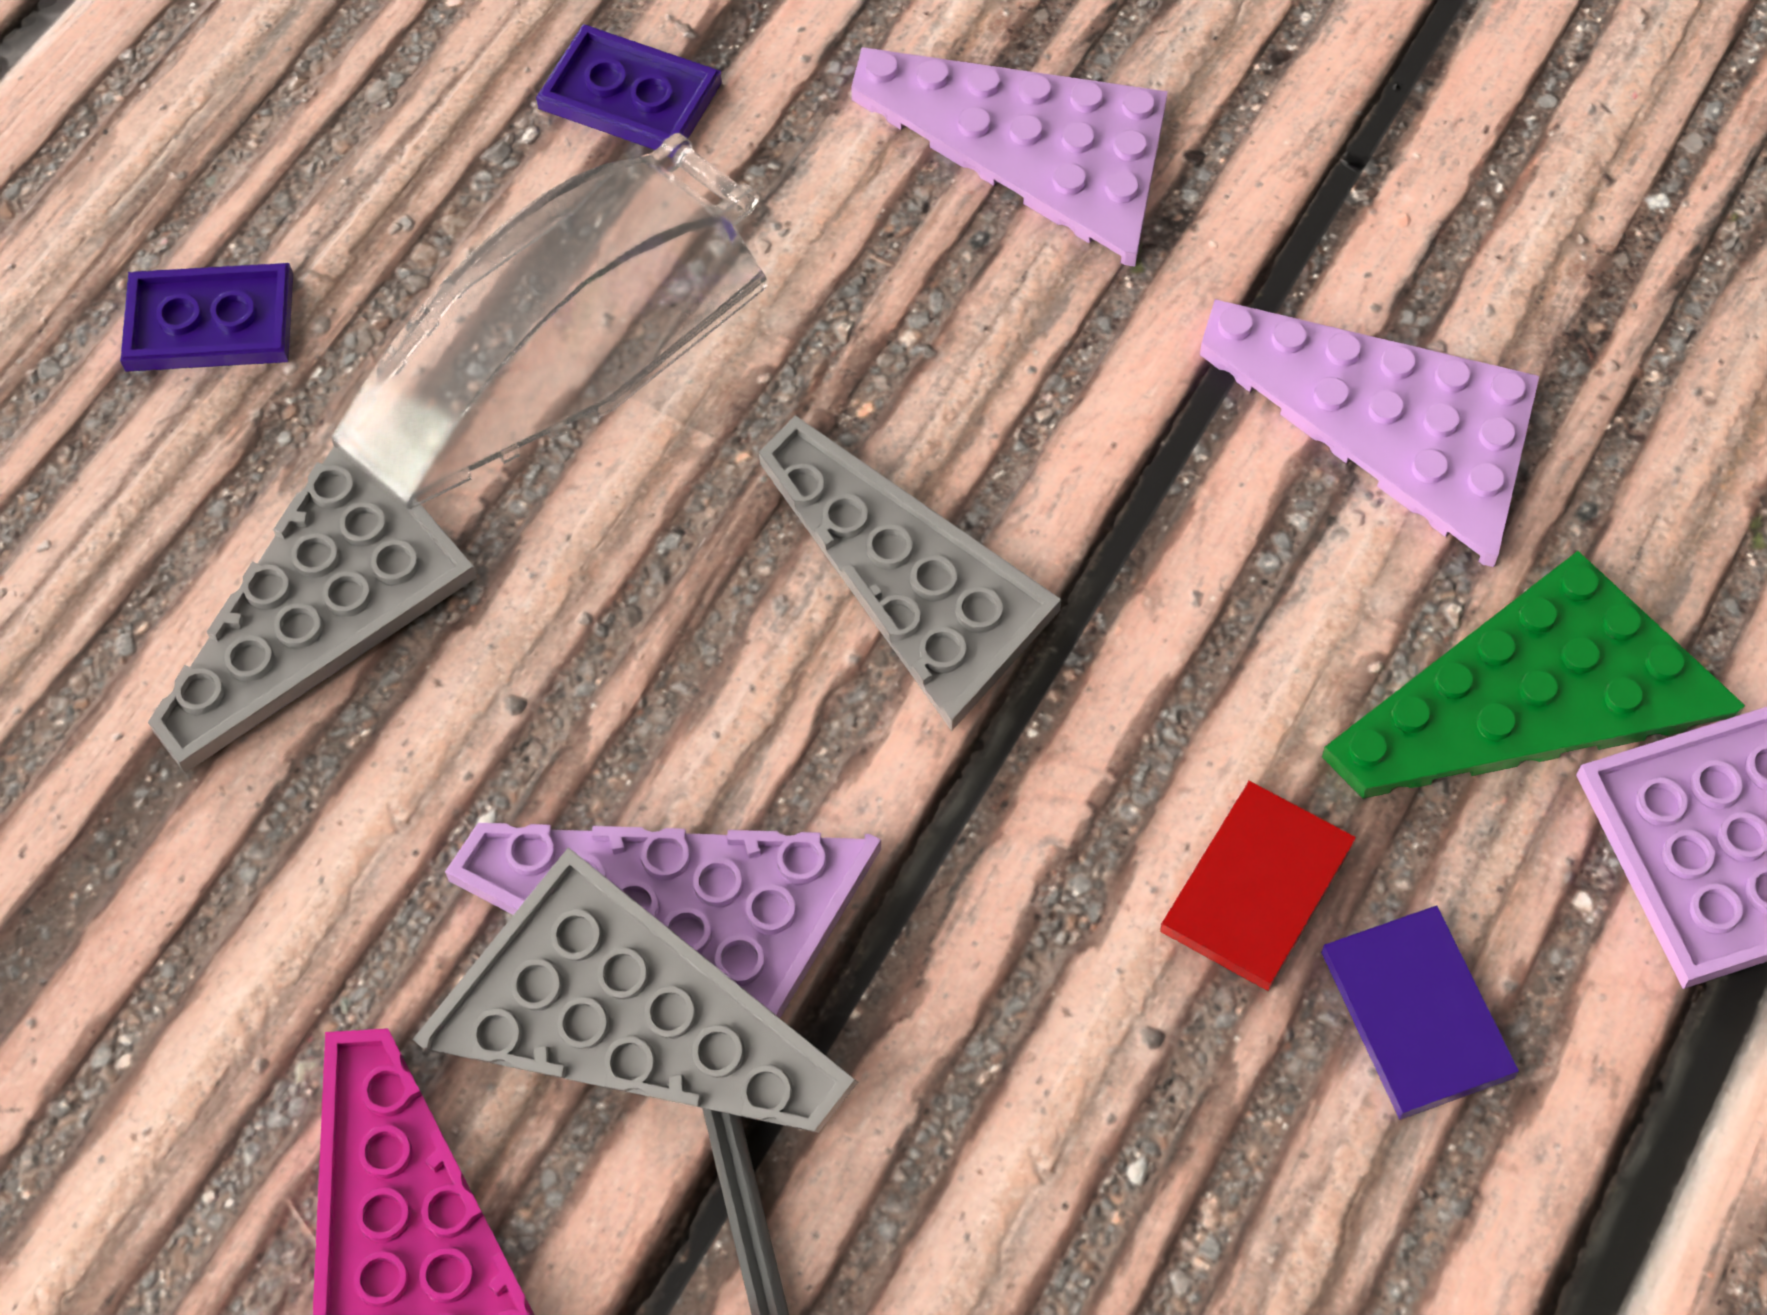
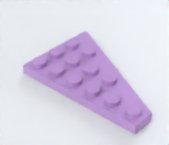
M861 48L851 86L852 101L870 112L882 114L887 122L900 130L904 126L928 139L930 141V148L963 168L973 169L981 179L993 186L997 182L1001 183L1024 197V205L1057 225L1069 227L1077 237L1087 243H1090L1092 240L1097 241L1120 255L1122 264L1135 267L1168 91Z
M1214 300L1201 343L1200 356L1219 370L1231 373L1236 382L1249 392L1256 389L1281 408V416L1312 439L1325 443L1330 447L1331 452L1343 462L1347 463L1349 460H1352L1379 480L1377 487L1412 513L1424 516L1429 521L1431 527L1446 537L1450 533L1480 555L1478 562L1482 565L1495 566L1539 376Z
M478 823L445 873L449 882L514 915L566 849L570 848L776 1016L781 1018L881 851V839L871 834H865V839L821 838V833L800 832L796 835L786 836L777 831L728 830L727 835L686 834V830L680 828H665L660 831L650 832L642 827L593 826L592 831L552 830L551 825L530 824L526 827L515 828L507 823Z

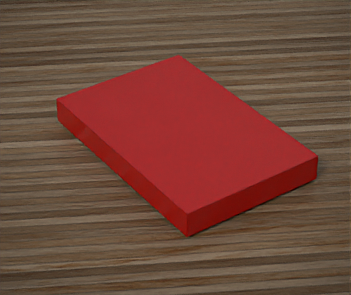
M1248 780L1162 921L1160 932L1269 992L1353 848L1356 837Z

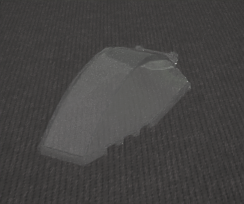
M675 133L667 138L651 154L600 165L575 175L543 193L483 241L449 274L411 317L362 385L331 437L333 445L404 507L410 510L472 480L470 472L499 457L505 464L520 456V447L547 434L551 440H555L568 433V424L594 411L599 418L614 411L766 288L767 278L735 228L739 222L755 209L759 201L758 191L746 183L738 185L693 151L692 142L681 133ZM680 167L723 201L717 205L711 204L674 176L672 172Z

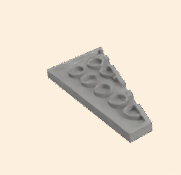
M796 415L759 451L760 465L951 731L1060 611L1061 599Z

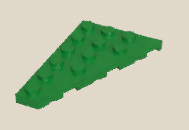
M1576 551L1324 747L1322 758L1364 799L1389 794L1398 787L1418 788L1431 785L1433 780L1468 772H1470L1471 776L1518 767L1525 761L1544 762L1558 759L1561 753L1594 746H1597L1598 750L1645 741L1647 737L1655 734L1669 736L1684 733L1691 726L1738 716L1743 711L1745 705L1584 555Z

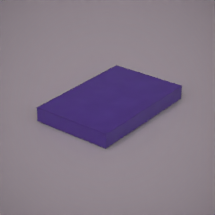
M583 24L538 93L536 100L539 110L677 158L722 84L720 70Z
M290 263L128 272L120 358L125 372L288 362L293 271Z
M1437 905L1323 946L1321 952L1399 1120L1515 1079L1519 1070Z

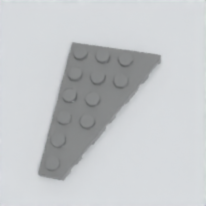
M350 421L338 429L339 439L322 464L319 462L315 464L308 475L306 487L295 495L273 529L275 537L258 563L252 561L243 575V582L240 588L229 596L207 630L209 638L190 667L184 665L175 679V687L172 693L162 699L148 721L154 734L184 773L477 578L474 566Z
M570 848L566 849L412 1039L422 1048L816 1133L822 1130L858 1084V1081Z

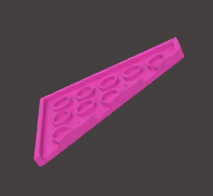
M389 1029L325 1032L313 1315H534Z

